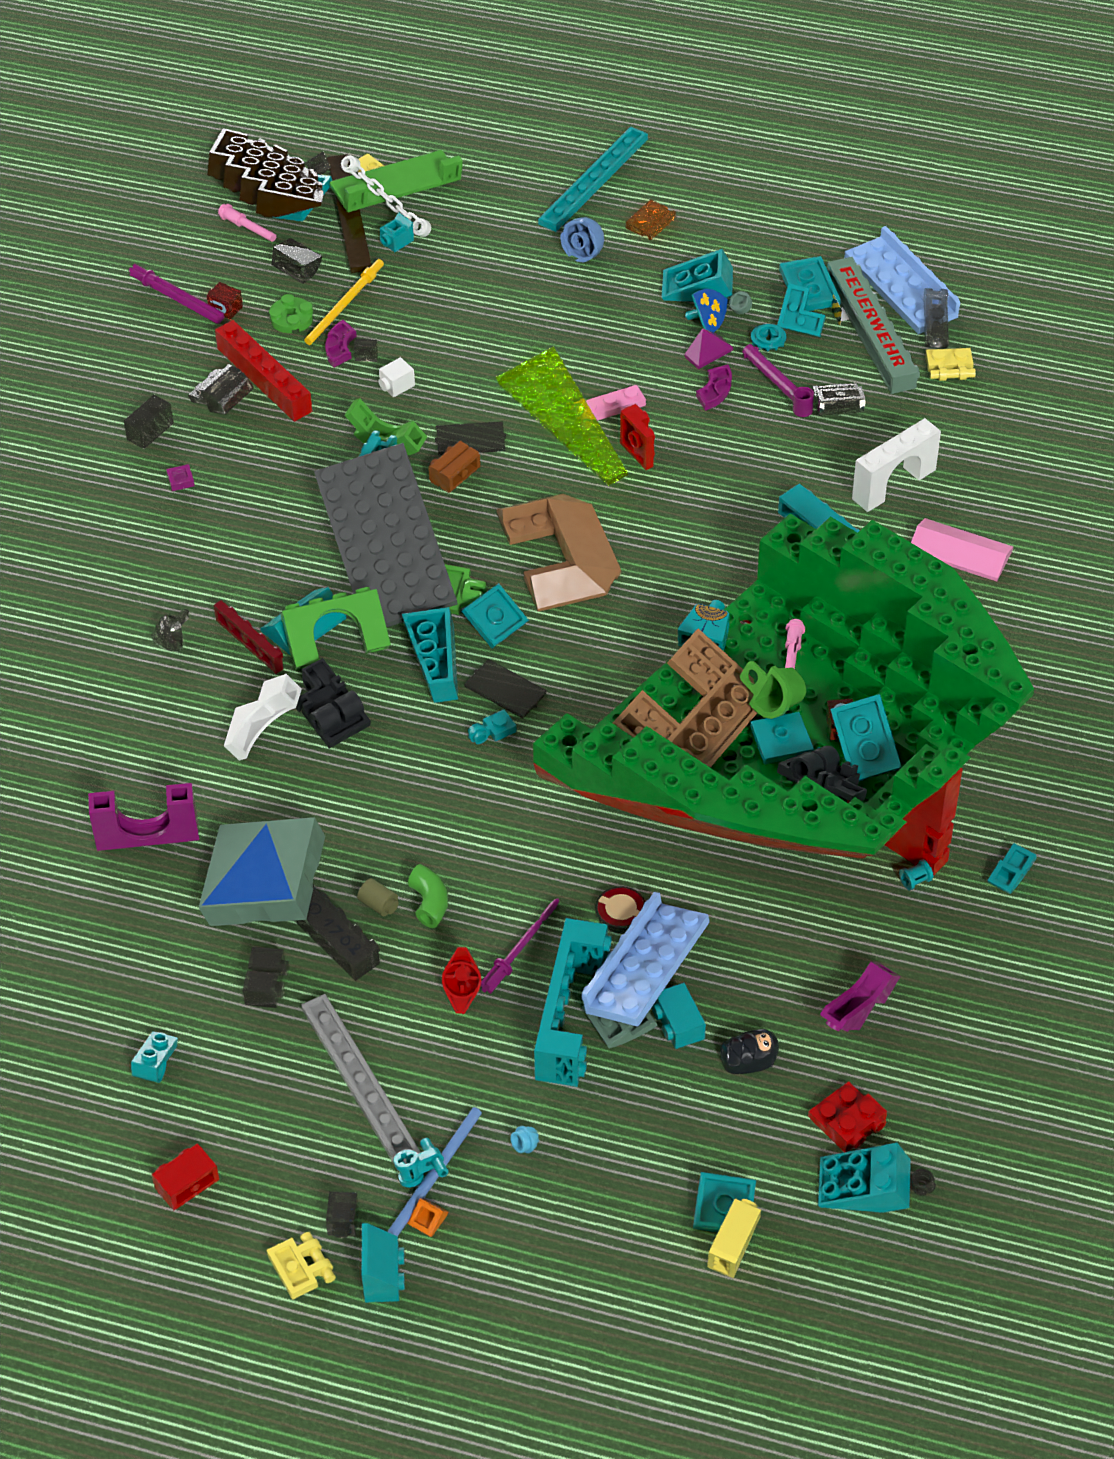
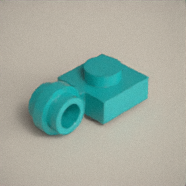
M503 709L484 718L483 725L479 723L473 724L468 729V737L473 743L482 744L491 735L496 742L517 732V726Z

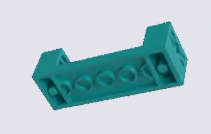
M565 919L534 1049L535 1080L578 1087L580 1077H585L587 1046H583V1035L559 1031V1027L564 1025V1005L569 1004L571 991L568 988L569 984L574 982L575 972L595 975L597 969L601 968L607 959L612 941V936L607 935V924Z

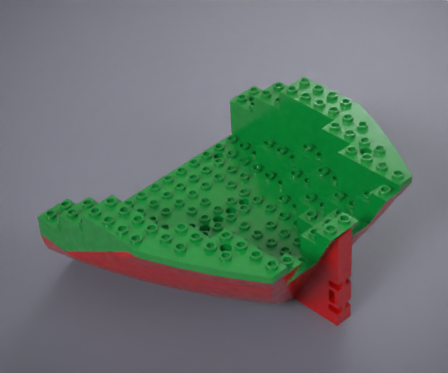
M789 514L760 540L757 580L724 609L730 613L729 632L724 652L742 669L750 661L756 662L766 674L772 666L785 668L787 657L785 643L788 633L786 625L792 619L801 620L805 626V632L802 634L801 649L797 651L795 670L805 682L806 694L800 703L790 707L785 714L800 712L814 750L818 747L832 746L838 752L840 757L839 765L842 766V763L846 762L831 709L840 703L849 704L880 694L902 765L901 769L859 781L858 786L867 789L864 802L854 797L849 803H846L806 776L799 782L787 780L786 776L777 773L778 763L780 762L764 765L750 727L751 721L765 719V717L758 713L711 767L705 765L648 726L635 737H632L614 725L613 722L642 690L679 724L703 698L667 662L593 729H590L566 713L533 743V763L536 774L540 778L579 793L588 799L631 814L716 837L814 854L863 859L867 856L875 855L885 845L914 865H917L922 859L926 860L934 876L949 859L950 848L947 846L952 840L954 823L951 821L955 818L963 770L961 767L971 758L967 754L977 744L1002 727L1033 696L1034 687L993 619L953 567L874 520H871L857 533L831 516L815 529L794 515ZM750 670L749 675L754 679L755 684L758 680V675L754 670ZM747 741L751 743V745L741 746L739 743ZM726 756L734 757L736 760L725 761L723 758Z

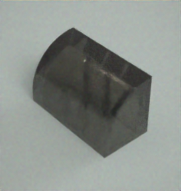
M292 238L273 247L272 266L303 284L310 280L319 269L322 256Z

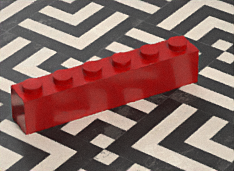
M234 320L215 329L217 349L288 417L295 422L313 412L311 392Z

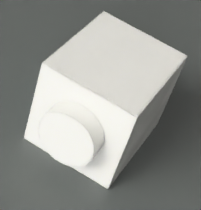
M401 357L379 369V385L383 391H387L392 397L415 386L414 369Z

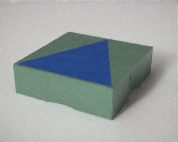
M315 817L224 824L219 826L199 904V909L210 926L245 924L253 921L279 922L307 919L313 892V878L319 866L325 835Z

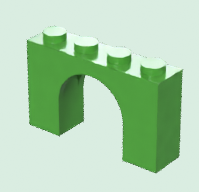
M370 587L356 590V594L347 596L346 592L333 595V599L323 601V598L310 600L309 605L300 607L299 603L286 606L285 610L281 612V618L294 670H301L320 660L314 640V625L322 616L329 613H342L354 620L359 628L365 654L389 649L391 643L377 589L370 590Z

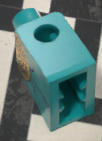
M713 600L710 606L696 604L678 628V646H682L699 628L724 651L729 632L730 615L728 611L724 610V603L719 600Z

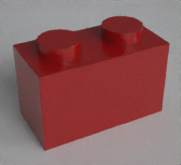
M197 1143L191 1148L184 1149L178 1157L169 1163L159 1166L152 1174V1179L156 1191L175 1211L219 1180L217 1165Z

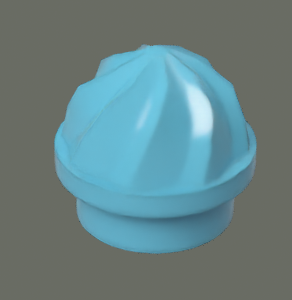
M520 1126L511 1134L512 1146L518 1153H530L536 1148L539 1142V1135L532 1127Z

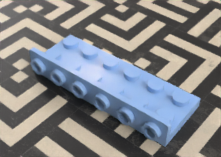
M886 226L881 228L880 237L845 251L844 258H854L856 264L860 265L864 278L868 279L869 284L917 334L958 318L959 298Z
M654 892L649 900L644 903L637 917L633 918L625 934L621 935L613 951L609 952L601 968L597 969L588 986L584 987L582 1001L584 1002L586 1013L638 1027L709 924L708 914L662 904L660 893Z

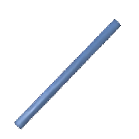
M473 1107L443 1150L442 1155L445 1165L448 1164L481 1116L482 1112L478 1108ZM435 1169L429 1170L388 1230L389 1233L396 1236L401 1233L419 1199H424L439 1177Z

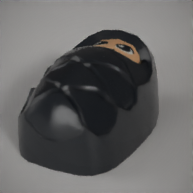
M766 1029L744 1032L738 1036L731 1037L721 1044V1062L724 1069L730 1074H747L768 1069L773 1066L777 1058L779 1042L775 1034Z

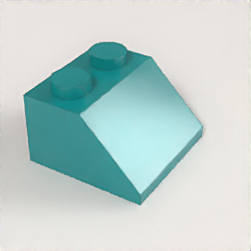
M362 1223V1282L365 1303L399 1301V1290H405L404 1273H399V1265H405L404 1247H399L398 1236L368 1223Z

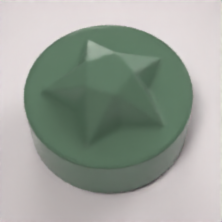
M739 291L731 296L729 305L736 314H745L752 307V299L748 293Z

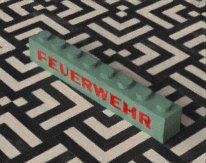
M853 257L828 262L827 270L840 297V303L890 393L894 394L915 389L917 387V379L920 377L919 368L913 364L910 352L905 350L902 338L897 336L892 321L888 320L884 307L880 306L878 297L875 292H872L868 279L864 278L860 265L856 264Z

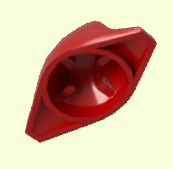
M467 947L457 948L442 974L443 988L455 1013L458 1014L466 1013L481 986L479 967Z

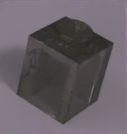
M329 1191L326 1214L328 1235L337 1238L356 1236L359 1211L357 1193Z

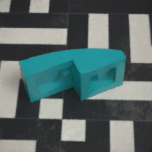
M1013 843L1003 861L1000 860L987 880L988 883L1011 894L1035 862L1036 854Z

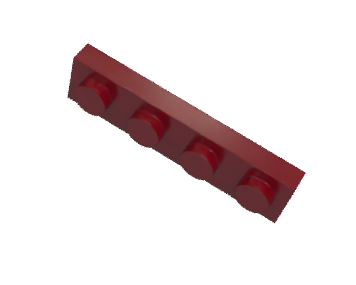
M222 600L214 604L216 621L275 674L284 669L283 653L277 646L271 645L264 634L258 633L253 629L250 622L246 619L243 620L232 606L226 605Z

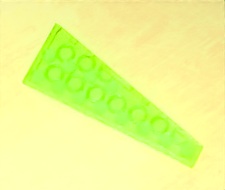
M554 346L495 377L498 384L605 484L609 486L628 476L624 465Z

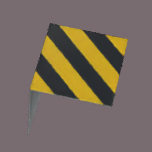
M833 294L832 312L841 326V321L850 319L844 308L840 307Z

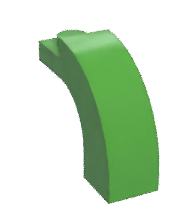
M360 398L353 401L344 415L356 428L353 435L362 443H367L372 432L377 430L380 431L379 437H381L383 442H386L391 435L397 436V444L404 443L407 455H412L419 452L427 438V435L414 421L403 425H391L382 421Z

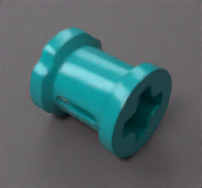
M924 859L911 868L899 870L901 882L909 891L921 882L932 881L934 877L931 867Z

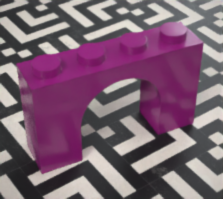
M192 783L166 785L167 810L155 818L143 820L133 819L122 814L118 809L114 791L88 793L89 816L97 851L198 841L199 825Z

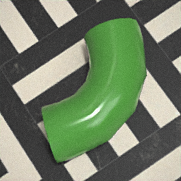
M418 864L411 872L408 880V886L419 892L422 896V903L415 914L422 924L430 928H436L448 907V891L440 876L428 867Z

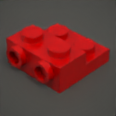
M635 403L620 411V444L645 470L654 467L655 434L648 427L650 419L647 412Z
M848 1081L809 1110L808 1117L845 1153L853 1147L855 1149L860 1147L866 1140V1137L873 1132L878 1133L886 1125L887 1111L869 1093L864 1096Z

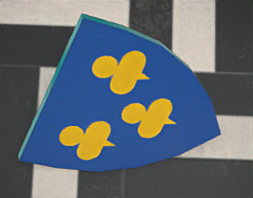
M703 289L691 295L696 309L686 312V318L691 320L700 317L703 328L714 333L724 321L728 299L713 289Z

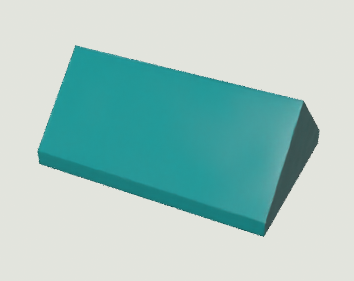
M329 587L317 589L297 603L301 607L309 605L310 600L323 598V601L333 599V593ZM329 613L322 616L314 625V640L316 641L344 621L346 615L342 613ZM280 614L262 626L260 630L291 656Z

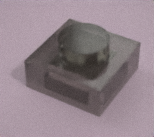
M324 151L306 161L307 168L313 169L317 175H322L331 168Z
M355 339V361L377 362V340Z

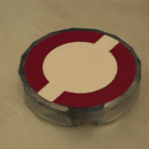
M624 886L612 887L605 890L597 898L595 914L600 924L608 925L609 932L625 933L630 927L633 918L637 917L642 910L646 900L641 893L633 888Z

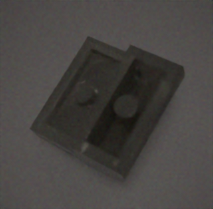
M228 364L222 370L216 369L212 371L209 377L196 385L195 389L188 396L192 403L207 405L210 412L226 415L254 387L249 378L240 369Z
M857 383L812 387L817 416L864 412L865 396L862 387H858Z

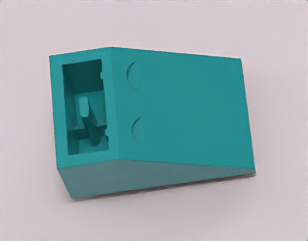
M898 1143L820 1157L818 1206L820 1208L882 1213L909 1208L911 1159Z

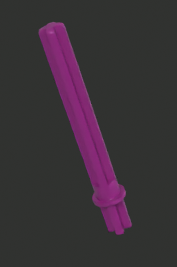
M133 264V267L129 268L130 276L141 281L142 285L154 288L217 324L224 320V313L160 278L155 275L154 271L146 270L137 264Z

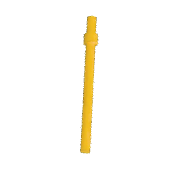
M377 259L370 268H366L361 273V278L304 339L306 344L312 345L363 287L376 278V273L384 266L382 260Z

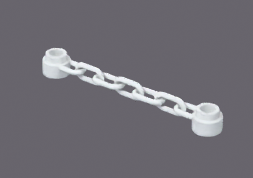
M350 155L343 158L341 166L345 172L367 182L368 189L375 195H381L385 198L387 206L394 212H400L408 219H412V217L416 219L413 222L414 234L425 237L430 233L431 224L429 221L418 218L412 212L407 213L403 209L402 203L395 196H388L384 192L383 186L377 180L369 179L365 175V170L360 166L358 158ZM374 183L380 187V189H377V192L371 187ZM394 200L399 204V206L396 205L395 209L389 202L392 203Z

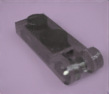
M932 288L924 289L925 347L947 348L949 345L948 289H940V291H933ZM932 299L939 300V304H932Z

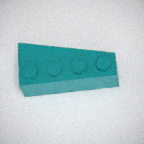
M450 608L402 614L407 635L433 702L458 700L455 632Z

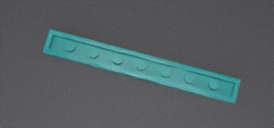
M630 127L538 219V225L557 232L648 140V134Z

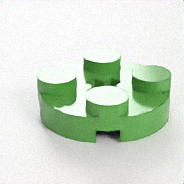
M291 294L283 295L281 300L276 301L269 310V317L273 328L282 333H292V330L299 329V332L306 330L313 322L312 304Z

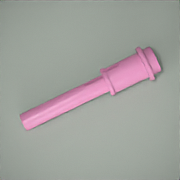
M223 204L220 206L218 214L222 220L227 219L238 227L244 226L271 242L275 241L276 234L248 220L245 214L233 209L232 205Z
M792 619L786 625L788 633L785 643L787 649L785 668L793 667L795 669L797 651L801 649L802 634L805 632V626L799 619Z

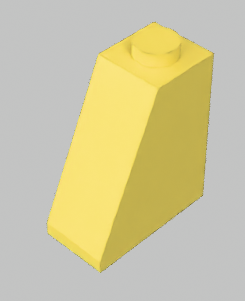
M734 1199L710 1248L708 1268L734 1279L760 1219L761 1209H758L754 1202L747 1199H742L741 1201Z

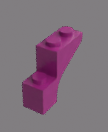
M871 961L858 981L850 989L827 1004L820 1015L827 1019L826 1024L836 1031L845 1030L849 1032V1030H860L876 1003L885 1004L901 976L880 962Z

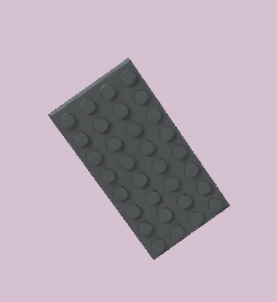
M404 443L314 471L353 594H356V590L360 588L370 587V590L377 589L386 627L404 622L402 614L458 605Z

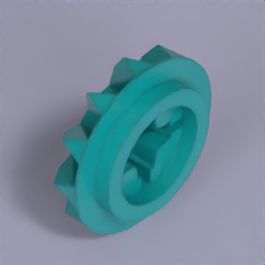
M762 324L753 329L751 333L752 344L758 346L759 350L766 349L768 352L770 349L777 351L778 347L784 346L786 333L777 325ZM770 335L771 340H766V337Z

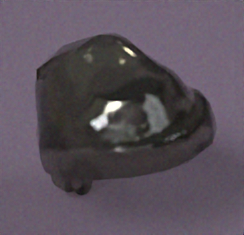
M188 609L182 610L177 616L168 613L160 617L151 634L155 645L168 651L179 652L182 650L183 636L181 626L189 618Z

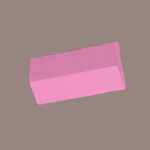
M926 518L917 526L911 541L912 544L953 568L996 582L1013 551V546Z

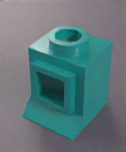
M398 212L394 220L380 228L381 243L393 252L414 241L413 222Z

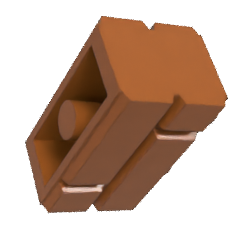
M459 441L454 446H449L439 459L431 461L429 465L430 482L450 493L480 468L479 452L472 447L469 448L462 441Z

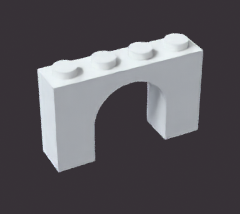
M924 418L858 458L855 464L852 500L867 512L885 502L888 479L896 466L903 460V468L918 480L934 472L937 465L941 431Z

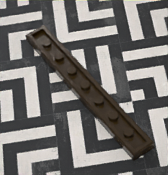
M348 154L327 157L332 181L352 175L345 172L341 166L343 158L348 156ZM334 193L350 272H363L366 268H370L372 264L360 209L347 212Z

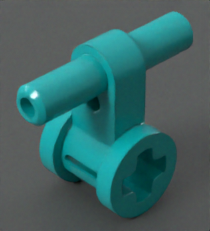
M423 1138L420 1141L423 1152L417 1154L414 1150H403L395 1155L393 1162L395 1168L400 1172L398 1179L402 1186L414 1187L419 1185L424 1179L423 1173L435 1169L439 1177L443 1178L448 1175L449 1171L443 1162L444 1157L442 1153L433 1146L429 1138Z

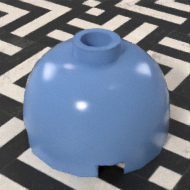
M580 217L564 225L565 228L561 233L560 239L562 247L568 256L572 255L579 258L575 260L577 262H586L600 253L604 244V233L596 221L587 217Z

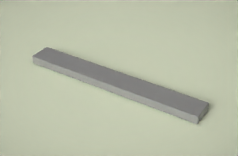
M326 994L301 1004L302 1011L391 1161L393 1162L395 1155L403 1150H414L417 1154L420 1153V1150Z

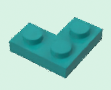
M788 283L777 326L782 329L820 338L826 315L805 310L811 291L810 288Z

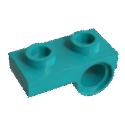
M152 1031L131 1061L132 1076L160 1083L165 1074L166 1062L177 1047L178 1038Z

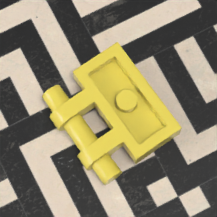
M971 348L926 350L925 357L928 372H930V379L946 381L947 378L966 380L967 378L975 377L976 372L975 368H973Z
M310 1232L301 1235L300 1238L303 1244L299 1246L295 1244L293 1238H290L267 1249V1256L292 1300L317 1288L318 1283L315 1277L322 1276L326 1283H331L336 1278L332 1271L333 1266L330 1260L325 1259L321 1252L322 1247L319 1241L314 1239ZM311 1256L314 1264L308 1266L304 1257Z

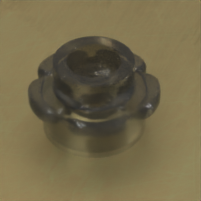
M926 1169L914 1171L910 1178V1189L914 1190V1193L919 1196L932 1193L936 1187L933 1174Z

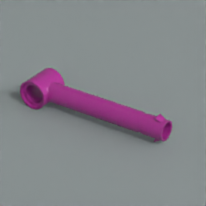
M752 344L744 347L742 351L744 358L753 363L793 401V413L798 417L810 416L813 413V390L808 387H797L759 352V348L754 347Z

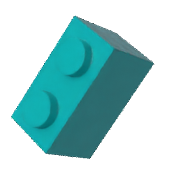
M685 983L664 989L653 1004L652 1011L657 1020L660 1019L663 1024L662 1030L666 1040H671L675 1049L704 1040L706 1024Z

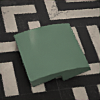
M649 1012L638 1027L586 1013L608 1048L629 1042L658 1026Z

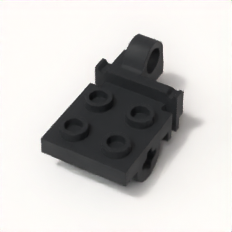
M323 658L302 669L303 684L308 692L299 696L296 709L298 712L302 710L303 715L329 749L371 725V720L365 714L364 706L359 696L353 690L348 691L345 688L346 683L344 681L341 682L340 675L336 676Z
M823 746L811 752L807 751L778 763L777 773L786 776L787 780L799 782L806 776L846 803L847 800L851 801L854 797L864 802L867 789L858 786L860 774L857 773L858 765L850 766L851 762L849 761L842 763V766L839 765V754L832 746Z

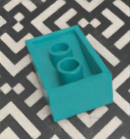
M723 249L663 270V301L694 302L691 295L703 289H713L726 298L732 295L733 266Z

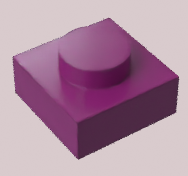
M189 464L166 469L172 491L195 486Z

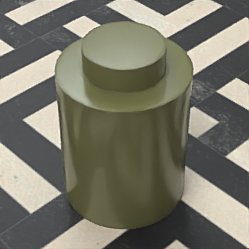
M373 878L363 883L357 895V899L382 916L394 913L399 904L397 901L398 895Z

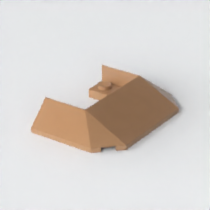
M559 494L496 509L510 545L555 534L566 559V562L524 572V580L538 612L606 596L613 581L620 576L621 568L592 504L565 494Z
M698 628L667 662L670 667L703 696L679 724L642 690L615 719L613 724L632 737H635L648 726L705 765L711 767L754 718L757 712L749 705L754 694L740 680V674L743 669ZM749 675V680L754 684V679Z

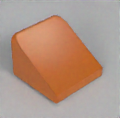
M420 1198L407 1224L432 1237L449 1212L427 1199Z

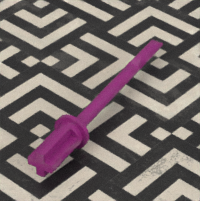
M558 898L546 907L539 919L528 929L505 959H495L494 966L481 981V987H483L481 990L483 992L487 991L491 994L505 976H509L513 970L510 964L535 935L541 924L555 910L559 903Z

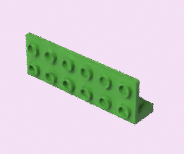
M443 150L365 171V175L369 179L377 180L383 186L384 192L388 196L393 195L399 198L461 180L463 160L459 155L448 158ZM354 175L330 182L331 189L347 212L386 201L381 195L377 196L367 187V182L363 179H357ZM375 183L371 186L376 192L377 189H380Z

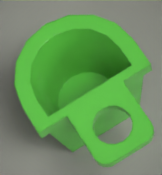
M750 661L740 674V680L754 694L749 705L765 718L773 719L783 716L790 707L800 703L806 694L805 682L793 667L777 668L772 666L766 674L756 662ZM750 670H754L758 675V680L755 684L749 680Z

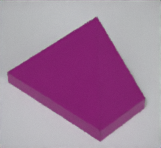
M702 328L686 351L685 358L696 368L700 369L733 351V347L720 335Z

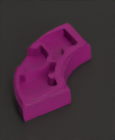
M343 319L329 331L325 344L326 357L333 368L352 359L348 345L357 337L356 330Z
M728 364L708 370V383L703 388L696 390V397L705 411L724 401L731 390L732 372Z

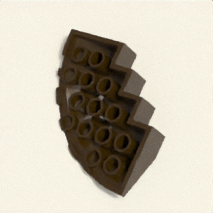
M223 128L209 152L207 176H212L217 180H224L223 188L229 189L232 192H240L239 201H244L249 205L257 204V214H262V216L267 218L280 217L320 207L322 204V182L318 181L317 173L313 169L305 167V162L302 159L289 156L288 150L278 145L271 147L267 145L266 140L259 138L258 141L248 139V134Z

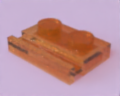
M650 199L626 221V229L642 237L645 235L649 240H652L676 218V211L673 210L671 212L668 210V207Z

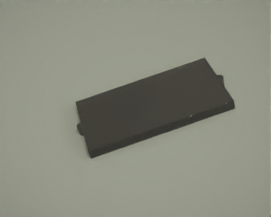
M503 421L436 426L437 437L435 438V443L438 445V455H443L449 446H454L459 441L464 442L469 448L472 447L479 453L505 451L506 433H504Z
M490 659L478 670H474V674L465 683L467 689L522 719L533 708H537V703L547 694V690Z

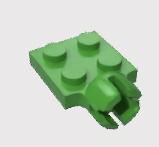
M445 564L458 605L449 607L451 614L459 615L463 607H467L487 592L486 582L470 578L471 571L468 568Z

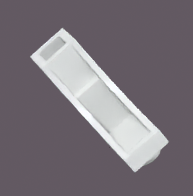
M287 674L264 681L257 701L235 709L224 747L239 761L246 759L252 745L262 731L280 715L296 708L302 689Z

